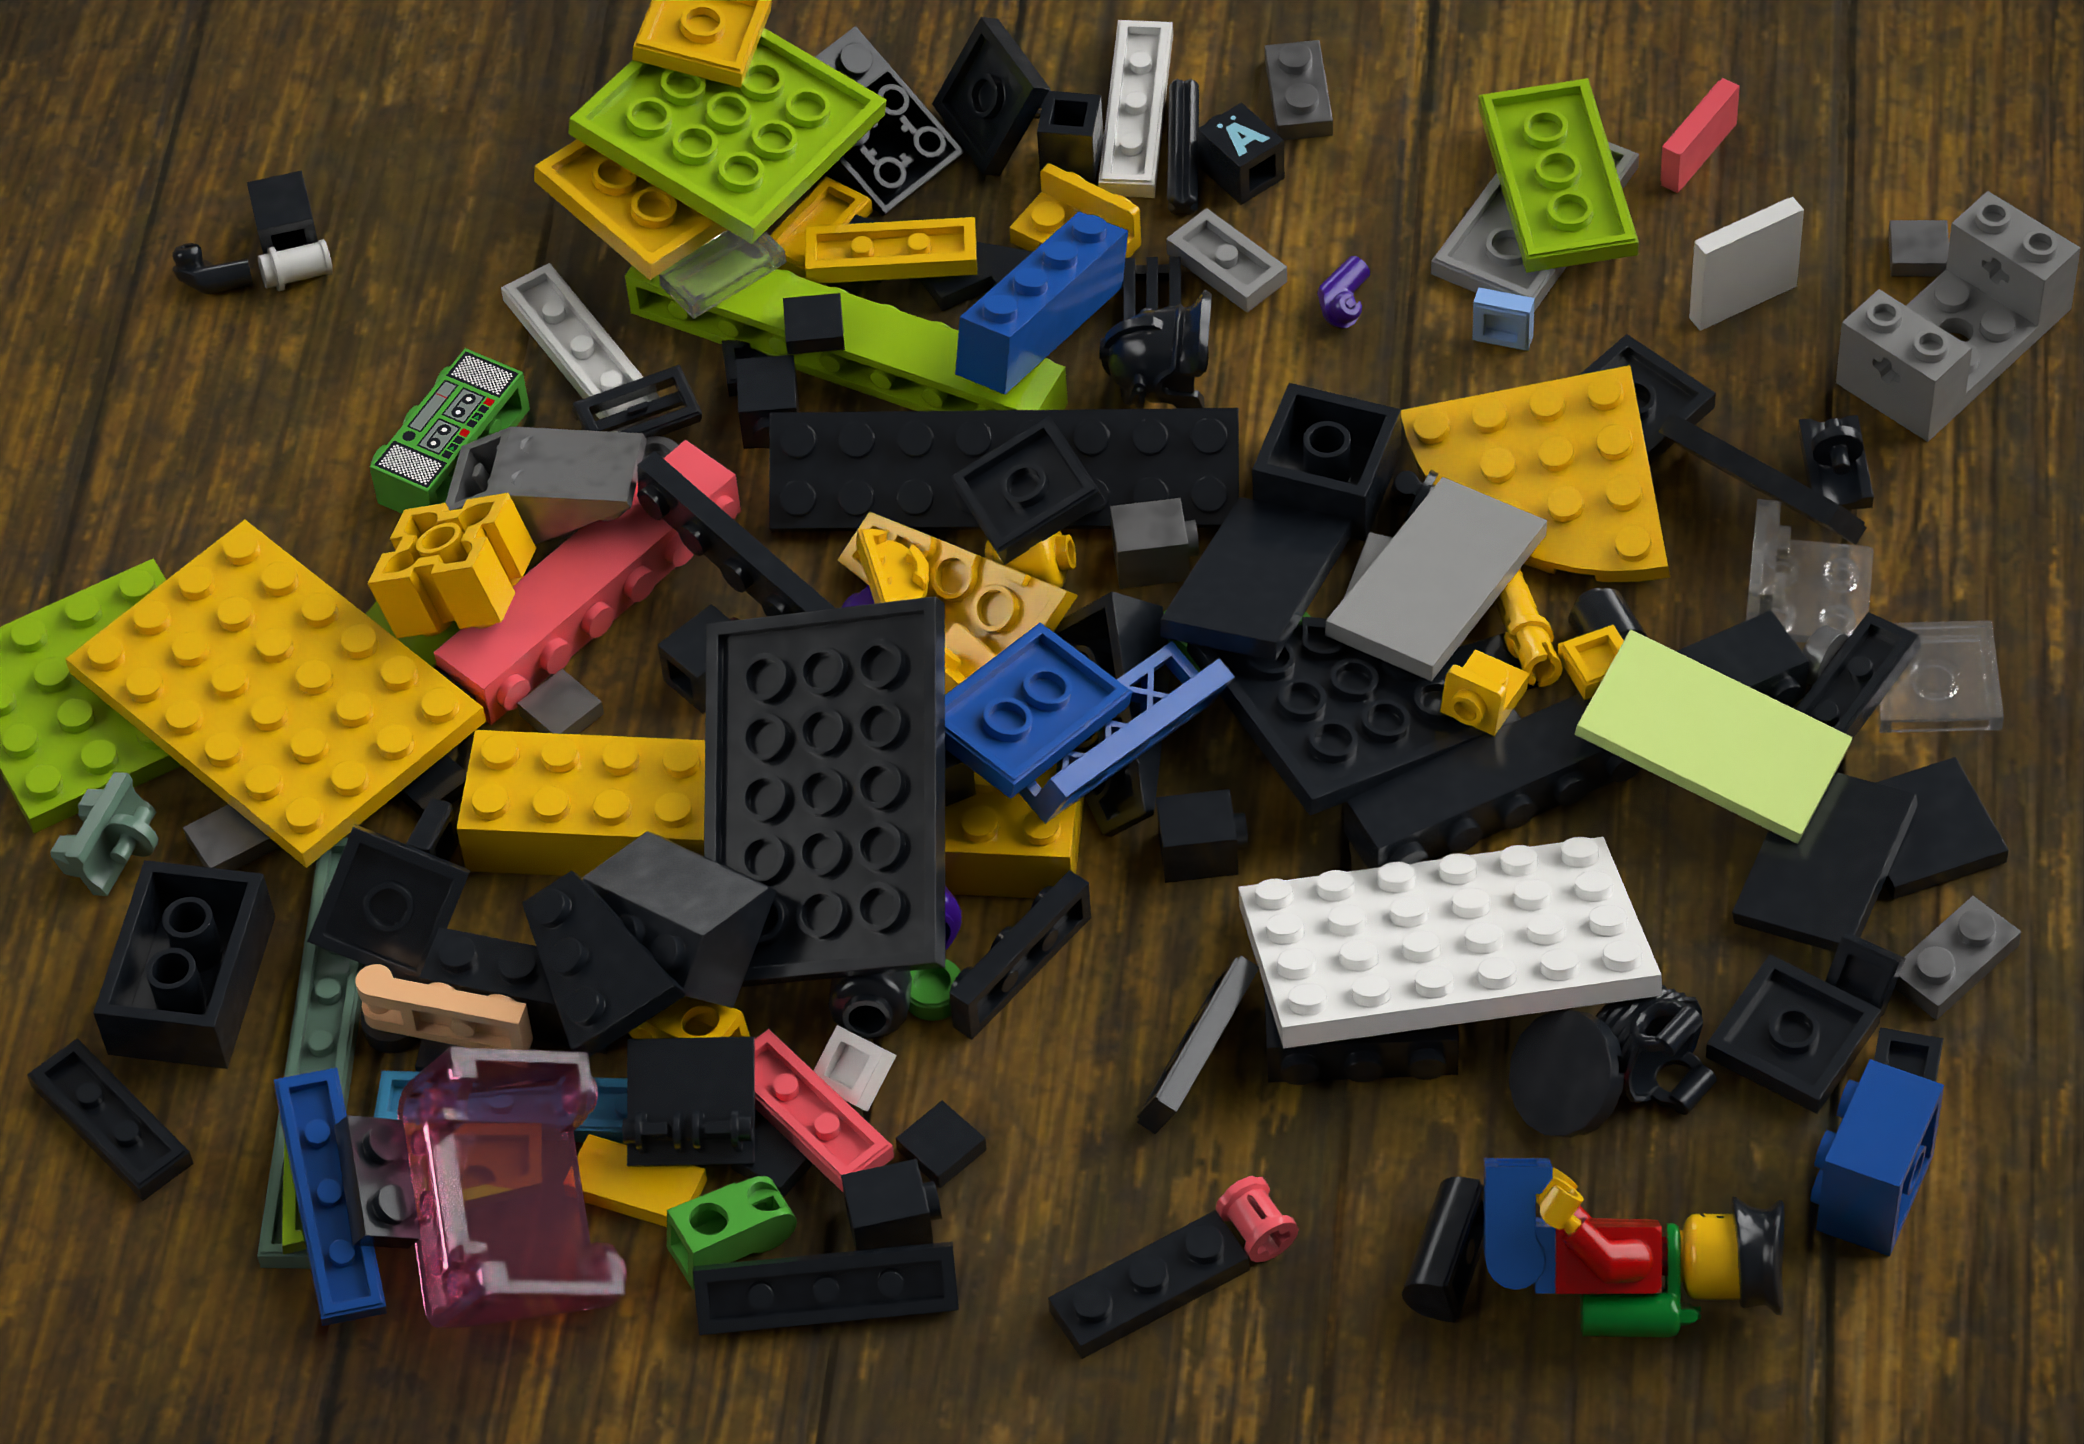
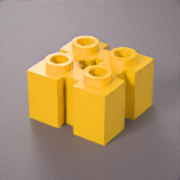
M509 493L466 499L463 508L449 510L446 503L405 509L390 537L396 551L382 553L367 584L397 639L417 635L435 636L448 629L453 621L456 622L459 629L470 627L487 628L502 622L515 595L513 586L523 578L536 550V546Z

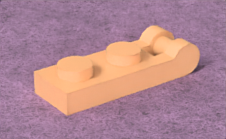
M381 964L368 965L361 969L356 976L355 983L359 997L362 1000L361 1007L364 1019L373 1029L523 1059L527 1057L533 1035L526 1003L517 1002L501 994L485 996L459 991L452 986L439 982L423 984L393 978L391 971Z

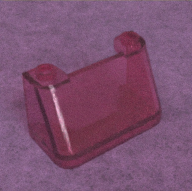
M449 1047L408 1082L402 1090L397 1114L398 1120L403 1122L421 1240L415 1243L423 1303L427 1319L432 1326L436 1328H465L605 1308L626 1295L627 1272L624 1260L618 1255L614 1246L607 1242L591 1244L573 1132L583 1124L588 1114L593 1112L598 1099L597 1083L591 1076L588 1053Z

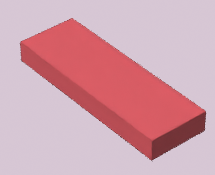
M770 1029L755 1039V1109L842 1192L841 1175L884 1166L894 1158L893 1145Z

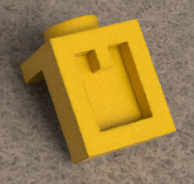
M1475 649L1463 667L1452 665L1447 672L1440 712L1457 719L1463 724L1473 726L1495 736L1526 692L1530 673Z

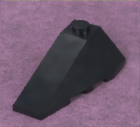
M1112 591L1063 618L1054 631L1055 634L1115 679L1120 678L1168 644V639L1160 637L1161 617L1164 614L1163 606ZM1166 664L1154 671L1153 691L1168 692L1170 669ZM1141 681L1133 687L1141 688ZM1130 701L1129 706L1112 720L1129 723L1140 715L1141 703ZM1095 732L1072 751L1088 752L1099 744V733ZM1162 740L1085 795L1102 835L1113 837L1154 815Z

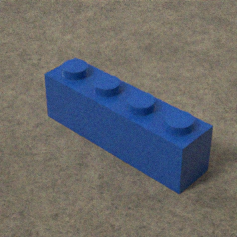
M1080 211L1077 212L960 316L955 374L1006 395L1123 287L1128 230L1110 224L1099 216L1087 215Z

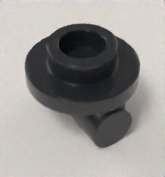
M1431 469L1424 483L1420 482L1416 474L1411 471H1402L1397 475L1389 491V497L1396 505H1407L1410 507L1403 522L1409 519L1435 487L1433 483L1439 473Z

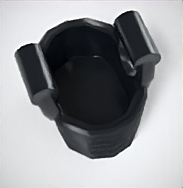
M1662 985V996L1606 1003L1595 1016L1607 1023L1620 1043L1623 1057L1617 1056L1619 1062L1618 1073H1624L1621 1095L1622 1097H1628L1631 1102L1645 1103L1652 1099L1660 1106L1673 1108L1676 1112L1687 1115L1717 1082L1713 1071L1703 1065L1701 1060L1693 1054L1703 1026L1702 1009L1696 997H1687L1684 992L1677 993L1675 989H1667L1665 985ZM1672 1064L1687 1067L1690 1071L1671 1092L1659 1086L1656 1077L1664 1067Z

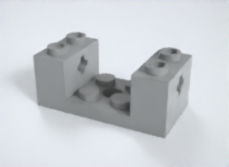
M1987 191L1952 222L1946 270L1905 306L1878 289L1842 322L1836 384L1928 442L2071 310L2081 248ZM1950 333L1962 334L1965 337H1967L1969 341H1961L1958 338L1951 335Z

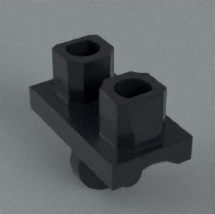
M1850 415L1842 419L1833 418L1826 422L1799 419L1798 434L1808 487L1838 503L1856 517L1857 509L1873 508L1874 495L1858 415Z

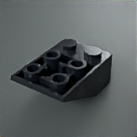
M856 26L815 56L818 60L887 100L885 115L825 173L827 177L871 198L872 209L882 216L890 212L965 152Z

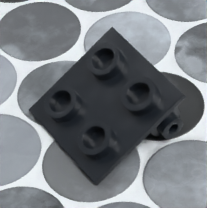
M755 1037L627 1039V1118H623L622 1134L623 1143L627 1144L628 1167L755 1164Z

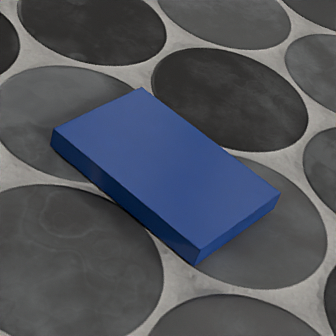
M1039 623L945 694V749L1011 799L1125 710L1130 704L1133 691L1042 623Z

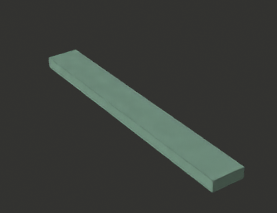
M343 838L318 858L316 863L284 1077L337 1067L347 1112L362 1000L359 997L355 981L359 971L367 965L307 942L348 838ZM279 1114L257 1257L261 1268L311 1269L307 1249L283 1255L284 1134Z

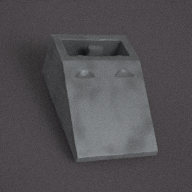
M509 427L461 446L446 504L449 510L462 509L466 499L509 493L535 545L549 539L552 541L562 540L580 527L599 520H614L631 508L638 480L637 464L643 459L647 439L643 433Z

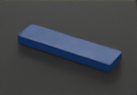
M336 1067L274 1079V1089L322 1326L386 1314V1302L375 1249L373 1246L352 1244L334 1128L335 1124L347 1116L338 1069Z

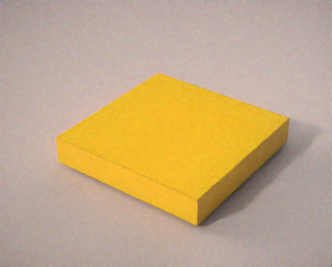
M652 0L634 42L632 60L741 88L769 17L772 0Z

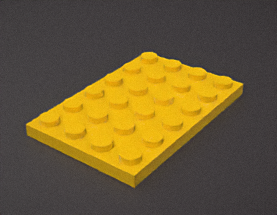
M245 519L65 658L71 675L306 868L348 835L354 824L360 825L486 722L483 706Z

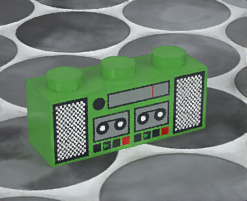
M465 348L451 366L445 367L439 373L435 386L423 401L409 410L402 427L387 445H382L374 454L369 467L378 504L402 514L405 509L446 503L461 446L506 428L516 427L530 410L523 372Z

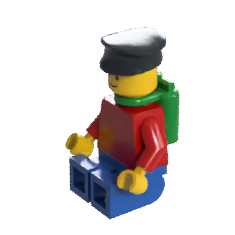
M1484 1158L1483 1250L1489 1274L1494 1281L1509 1289L1527 1288L1533 1284L1535 1293L1580 1294V1328L1582 1337L1670 1338L1676 1336L1681 1326L1691 1325L1697 1319H1701V1306H1693L1691 1303L1681 1302V1283H1683L1686 1294L1692 1299L1739 1300L1742 1308L1765 1305L1776 1315H1782L1784 1307L1782 1283L1784 1203L1782 1200L1777 1201L1768 1209H1758L1748 1206L1737 1197H1732L1731 1214H1693L1686 1219L1683 1230H1680L1677 1224L1666 1223L1665 1236H1662V1226L1658 1220L1592 1218L1580 1206L1584 1199L1576 1190L1578 1185L1567 1175L1552 1167L1549 1158ZM1536 1203L1540 1206L1541 1217H1536ZM1662 1276H1665V1287H1662Z

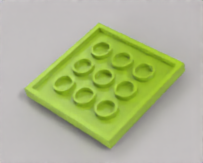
M764 28L741 88L632 60L569 118L568 134L753 244L885 115L887 100Z
M154 558L0 627V774L33 833L78 814V804L87 789H104L113 772L128 773L133 779L134 788L182 766L71 675L65 660L70 654L166 581Z

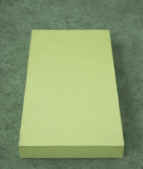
M1631 629L1577 724L1574 734L1796 844L1799 843L1853 737Z

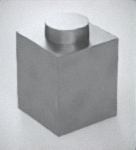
M1181 498L1110 506L1112 545L1119 589L1186 581L1190 574L1189 557L1199 555V541L1195 520L1184 521Z

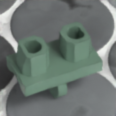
M113 772L104 789H87L78 804V816L83 821L82 827L77 835H60L50 851L51 858L65 875L80 877L93 895L108 896L130 856H150L158 845L159 838L156 832L149 826L156 811L151 804L143 800L135 792L131 776L128 773Z

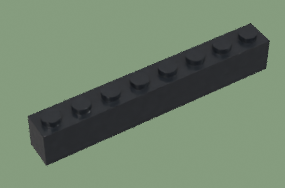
M1772 610L1676 651L1790 707L1804 698L1806 694L1809 660ZM1579 693L1501 727L1495 736L1488 733L1344 802V833L1368 869L1382 867L1391 862H1404L1411 865L1417 862L1436 860L1452 852L1461 853L1467 851L1480 840L1507 828H1519L1528 823L1534 816L1559 805L1574 804L1587 793L1611 782L1626 781L1643 768L1574 735L1577 724L1592 699L1584 700Z

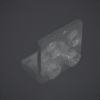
M1757 499L1746 620L1772 610L1795 642L1807 643L1810 636L1823 626L1832 627L1846 633L1850 637L1869 612L1873 549L1869 546L1790 540L1791 526L1779 525L1781 501Z

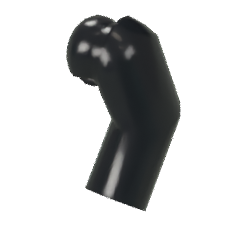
M195 243L180 245L172 253V258L176 265L172 270L177 279L201 293L215 294L253 286L248 258L214 265L207 260H203L201 247Z

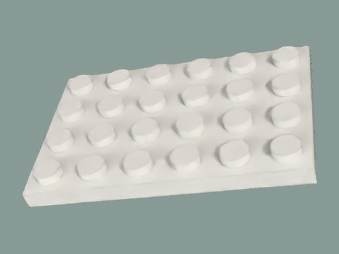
M1573 837L1561 843L1531 847L1515 845L1507 847L1502 851L1473 855L1450 854L1442 859L1422 861L1411 865L1404 862H1391L1378 868L1349 872L1332 870L1324 872L1320 876L1291 880L1268 879L1259 884L1238 887L1239 907L1283 1048L1662 996L1661 972L1604 837Z

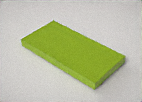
M1585 78L1479 95V113L1526 273L1637 256L1639 241L1589 79Z

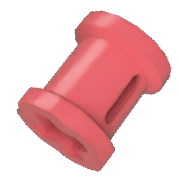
M1248 1176L1231 1185L1218 1199L1215 1209L1223 1221L1233 1223L1246 1241L1244 1250L1250 1260L1265 1262L1284 1252L1296 1239L1299 1228L1292 1217L1282 1215L1269 1197L1270 1188L1264 1178Z

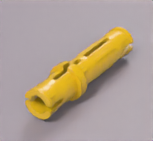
M1520 568L1494 603L1507 630L1504 639L1508 651L1513 657L1519 659L1522 670L1530 673L1528 681L1530 685L1534 686L1537 679L1539 687H1546L1559 679L1563 667L1551 643L1554 640V635L1550 623L1539 615L1537 606L1528 585L1525 583Z

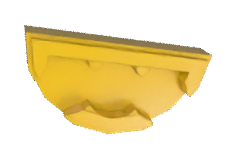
M857 529L856 547L874 603L925 598L929 583V565L920 549L913 544L908 549L901 543L887 539L888 532L883 530Z

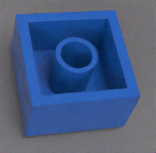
M1871 1059L1868 1061L1860 1082L1849 1079L1837 1110V1116L1843 1118L1837 1133L1830 1130L1825 1132L1815 1158L1814 1167L1820 1170L1811 1192L1810 1202L1819 1204L1817 1231L1887 1256L1891 1255L1934 1155L1944 1089L1943 1084Z

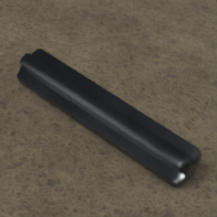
M1191 78L1186 81L1176 79L1169 85L1167 199L1168 210L1174 215L1181 213L1191 215L1198 209L1199 85Z

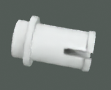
M324 239L277 252L275 247H269L267 254L258 256L260 273L266 289L276 286L278 291L285 290V284L333 274L330 253Z

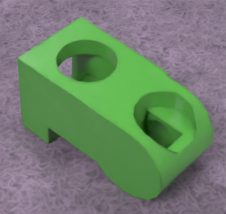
M757 1176L737 1184L734 1182L668 1209L666 1247L693 1290L695 1289L693 1278L694 1266L731 1263L751 1253L770 1251L781 1245L791 1236L796 1228L797 1220L773 1180L767 1176Z

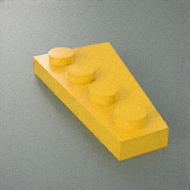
M870 511L858 528L883 530L888 532L887 539L901 543L908 549H910L911 544L919 548L929 565V583L926 597L936 596L945 603V634L953 624L958 623L965 626L996 655L1039 623H1042L1054 632L1078 597L1077 594ZM856 531L837 560L868 584L856 547Z

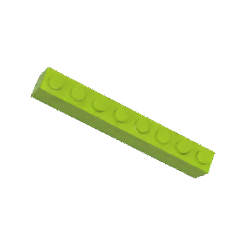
M703 245L651 280L646 278L634 266H631L625 275L632 314L722 344L723 340L745 341L750 343L752 349L758 350L767 356L787 355L783 298L840 293L845 350L791 354L794 355L796 370L914 411L1064 410L1068 404L1065 366L1056 364L1048 358L1040 362L1004 395L955 374L959 330L953 329L942 322L929 321L902 312L889 304H879L849 294L838 287H828L810 281L788 270H778L748 260L737 253H728Z

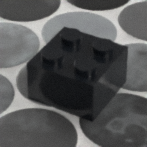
M1289 383L1252 468L1253 500L1352 519L1351 538L1366 542L1401 456V409Z

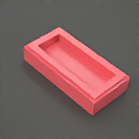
M1724 78L1718 81L1662 146L1661 186L1679 193L1736 126L1740 85Z

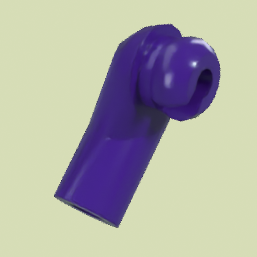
M1350 256L1318 288L1317 296L1325 321L1334 327L1348 328L1354 325L1362 312L1361 301L1356 303L1354 292L1369 278L1370 270L1361 258Z

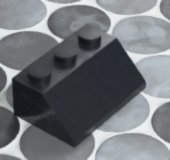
M649 831L582 877L624 922V926L636 940L652 953L658 960L657 963L686 991L688 994L686 997L730 1008L734 1007L777 892L776 889Z

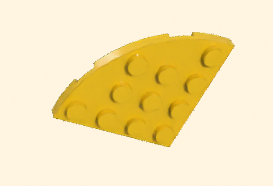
M1630 365L1401 410L1407 442L1424 481L1432 469L1439 473L1433 483L1434 485L1444 477L1547 520L1546 536L1526 560L1525 565L1555 574L1556 569L1576 574L1595 575L1596 581L1641 582L1670 578Z

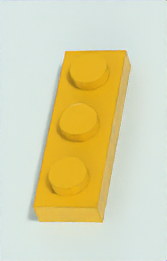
M975 217L805 226L806 279L816 283L978 275Z

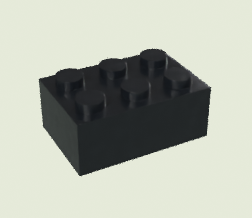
M144 860L93 1012L108 1055L228 1069L276 917L263 874Z

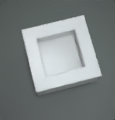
M837 1025L813 1071L845 1101L868 1112L897 1055Z

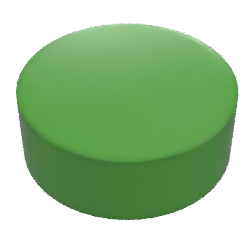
M945 959V968L910 971L912 986L909 1012L920 1019L930 1021L941 1020L951 1016L949 992L952 983L961 972L958 966L952 961Z

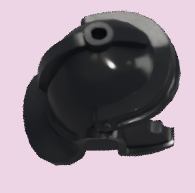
M1204 289L1190 307L1178 304L1177 306H1168L1163 309H1142L1139 314L1116 324L1106 333L1104 338H1101L1099 360H1101L1105 372L1112 376L1115 383L1120 386L1123 403L1128 406L1136 405L1137 409H1143L1145 401L1153 404L1168 403L1176 408H1205L1204 396L1199 391L1194 390L1195 377H1200L1206 372L1208 367V339L1212 294Z

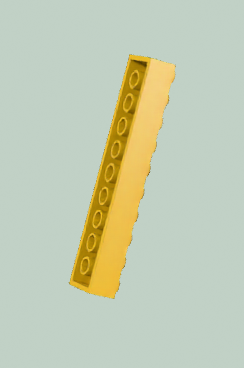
M475 730L456 828L465 868L472 872L564 876L572 870L579 876L584 877L647 831L656 833L704 856L705 740ZM1057 763L1035 779L1041 788L1056 774ZM974 771L976 795L945 807V886L953 895L1036 898L1043 888L1049 885L1054 886L1069 870L1076 874L1084 796L1045 824L1019 793L1010 799Z

